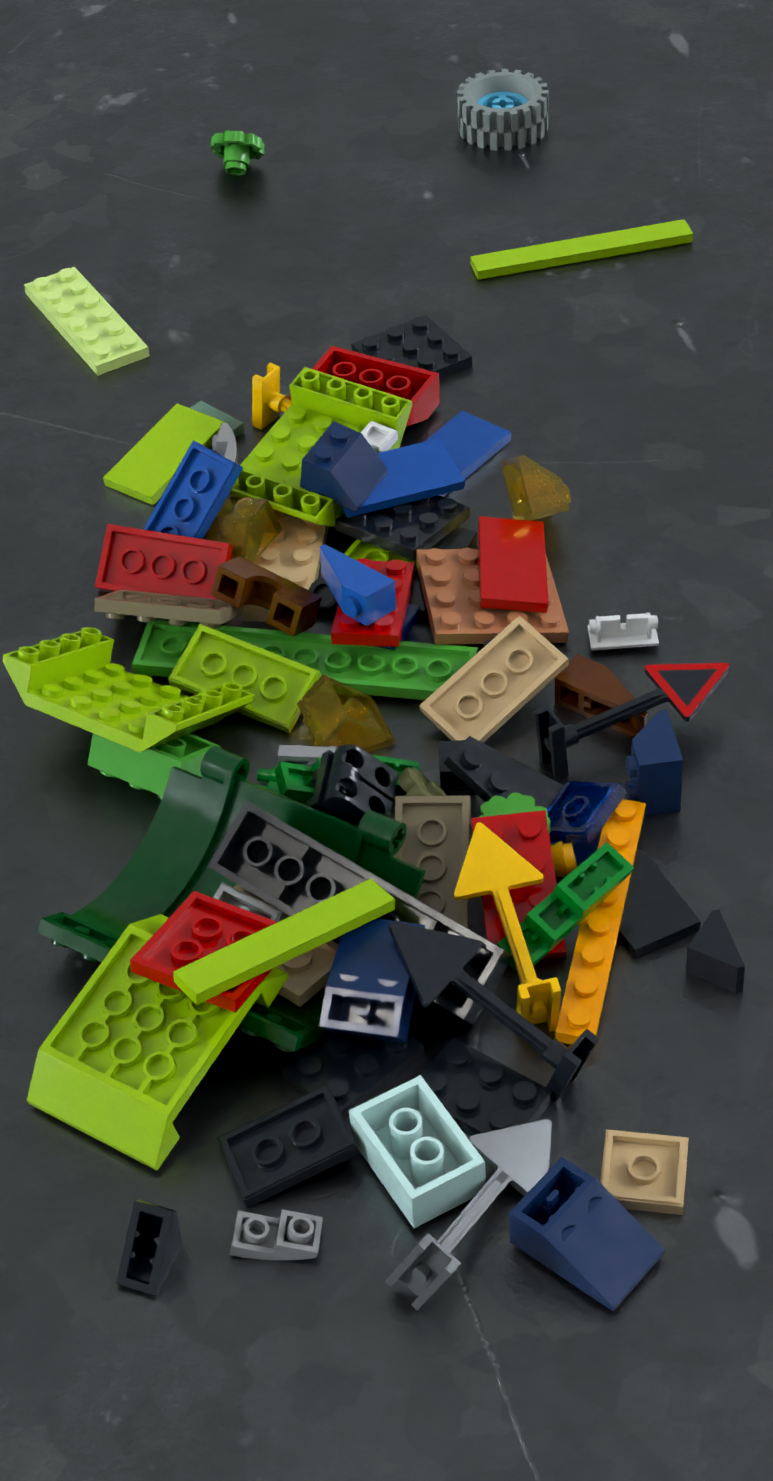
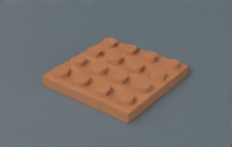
M432 548L416 550L415 561L435 645L483 644L504 630L519 615L550 643H567L569 630L547 556L549 605L547 613L480 607L478 549Z

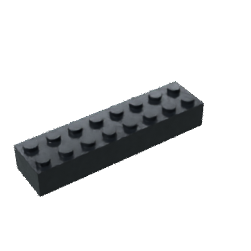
M247 800L207 867L290 916L366 880L373 879L395 899V910L377 919L424 924L425 929L482 941L483 946L463 970L490 992L494 991L513 958L502 948ZM341 936L333 939L332 941L339 945ZM448 985L434 1000V1002L473 1025L483 1010L482 1007L453 985Z

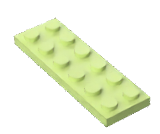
M75 267L65 268L58 273L39 277L32 282L24 284L26 295L97 376L150 356L149 348Z

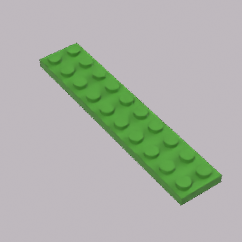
M164 620L148 622L132 663L133 673L169 677L198 628L199 623L178 626L170 625L168 621ZM220 625V628L215 629L320 671L321 678L314 689L316 691L426 700L478 653V647L435 645L400 641L399 647L331 644V635L302 632L293 637L280 630Z

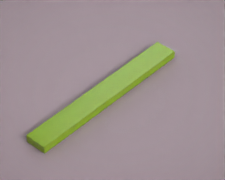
M685 219L470 256V264L477 279L481 280L693 242V232Z

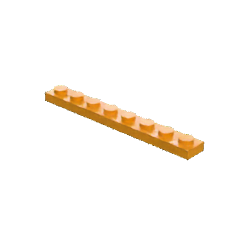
M609 797L598 849L608 842L633 866L646 803ZM631 874L580 923L555 1033V1039L562 1043L572 1044L586 1029L597 1036Z

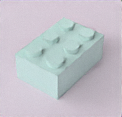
M421 1075L349 1110L351 1134L359 1151L413 1228L469 1201L485 1185V1161Z

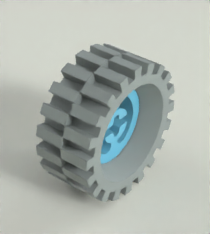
M501 69V72L496 73L495 70H488V74L477 73L475 74V79L469 77L465 79V84H460L459 90H457L458 132H460V136L463 139L467 138L469 144L472 145L477 142V147L484 149L486 146H490V150H498V147L512 150V146H517L520 149L524 148L527 142L531 145L536 143L537 138L542 139L545 136V132L548 131L549 90L547 84L543 83V79L540 77L534 78V74L529 72L523 75L522 70L516 69L514 73L508 72V69Z

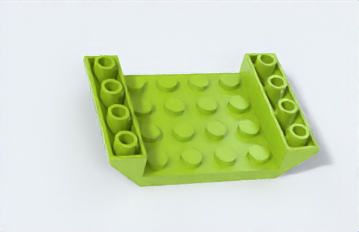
M304 367L289 385L291 406L241 463L240 466L243 467V470L229 494L318 525L335 527V519L344 512L339 504L333 502V499L300 487L302 459L333 421L360 433L370 421L397 430L398 440L389 450L400 448L411 412L412 401Z
M84 627L81 631L72 634L65 633L59 638L42 640L39 644L19 647L16 651L3 654L2 661L26 706L139 753L215 724L252 703L255 697L254 694L242 690L241 685L231 682L222 683L221 686L203 690L202 693L190 697L180 693L181 690L177 687L162 686L152 682L153 679L147 675L127 672L122 665L110 663L114 639L101 635L102 632L99 629Z
M162 914L131 923L125 929L38 1049L27 1096V1102L30 1105L156 1171L180 1138L172 1122L255 1002L268 1008L289 978L287 972L276 967L273 968L236 1013L207 1001L196 1005L184 992L131 972L130 959L167 921L168 917Z

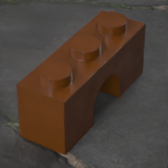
M241 556L218 565L211 591L212 596L236 608L245 605H256L269 610L266 623L293 637L314 626L322 600L321 596Z

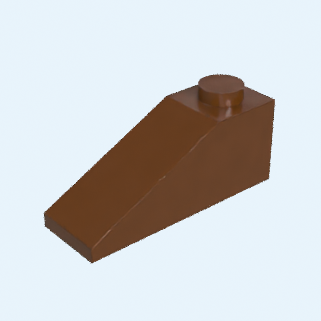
M579 654L555 677V703L587 718L594 717L635 699L606 666ZM644 711L609 727L634 738L647 725L648 712Z

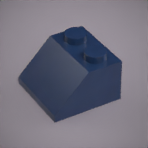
M333 421L302 459L300 487L331 498L333 502L357 512L385 477L387 467L362 433Z
M660 710L632 739L631 755L626 756L627 774L631 778L630 781L625 782L627 800L646 803L644 816L681 810L683 758L667 710Z

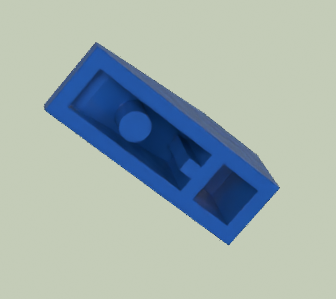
M325 544L320 546L321 575L344 614L368 626L396 610L395 580Z

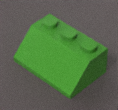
M189 733L139 753L101 736L92 734L87 765L100 770V773L104 776L127 781L135 789L148 790L158 794V797L162 800L172 767L176 766L203 777L200 768L204 755L211 747L216 746L220 748V745Z

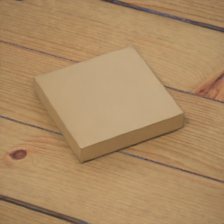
M606 1129L600 1183L625 1209L683 1215L689 1137Z

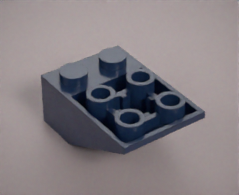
M376 918L343 934L326 984L319 1026L330 1033L407 1043L415 988L388 927L391 922L425 928V925Z
M563 1157L549 1169L509 1212L510 1243L613 1312L665 1253V1249L596 1178Z

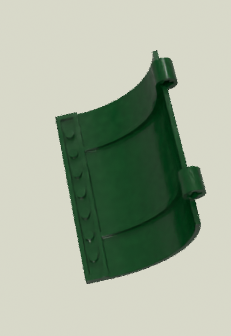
M213 746L206 752L201 763L200 771L203 777L176 766L171 768L162 800L146 835L128 864L107 889L87 906L72 915L60 912L40 918L37 933L50 938L51 943L56 946L72 948L82 953L81 956L86 960L102 962L129 924L159 914L169 918L193 891L213 898L222 882L232 887L236 886V883L207 867L246 800L417 899L426 870L393 857L401 849L407 833L406 824L369 810L364 814L357 827L246 781L250 768L248 759ZM326 985L301 1007L280 994H277L268 1008L255 1002L239 1024L241 1031L250 1036H261L274 1042V1046L277 1049L285 1052H295L322 1039L330 1033L319 1026Z

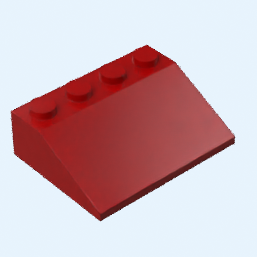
M331 346L312 368L313 370L411 400L412 408L406 427L427 420L440 404L439 373L335 346Z

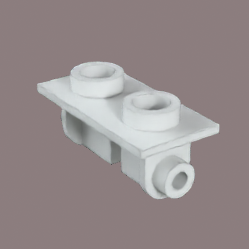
M650 612L626 615V623H620V615L595 616V619L589 620V625L587 626L591 650L659 646L656 631L658 629L657 615H651Z

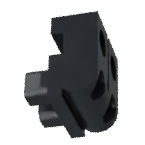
M355 745L338 746L335 749V753L329 749L322 754L319 768L313 771L311 782L314 786L313 797L306 801V805L357 827L364 814L369 810L390 817L393 805L391 800L394 799L399 773Z

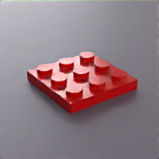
M193 891L130 959L131 972L183 992L174 983L173 971L277 922ZM271 970L206 1001L236 1013Z

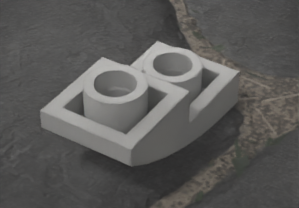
M221 423L218 435L213 436L212 450L238 464L234 433L228 423Z
M282 1209L280 1217L275 1218L238 1210L229 1255L260 1260H304L317 1258L323 1217Z

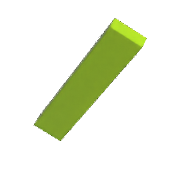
M373 879L366 880L173 971L174 983L198 1005L395 910V899Z

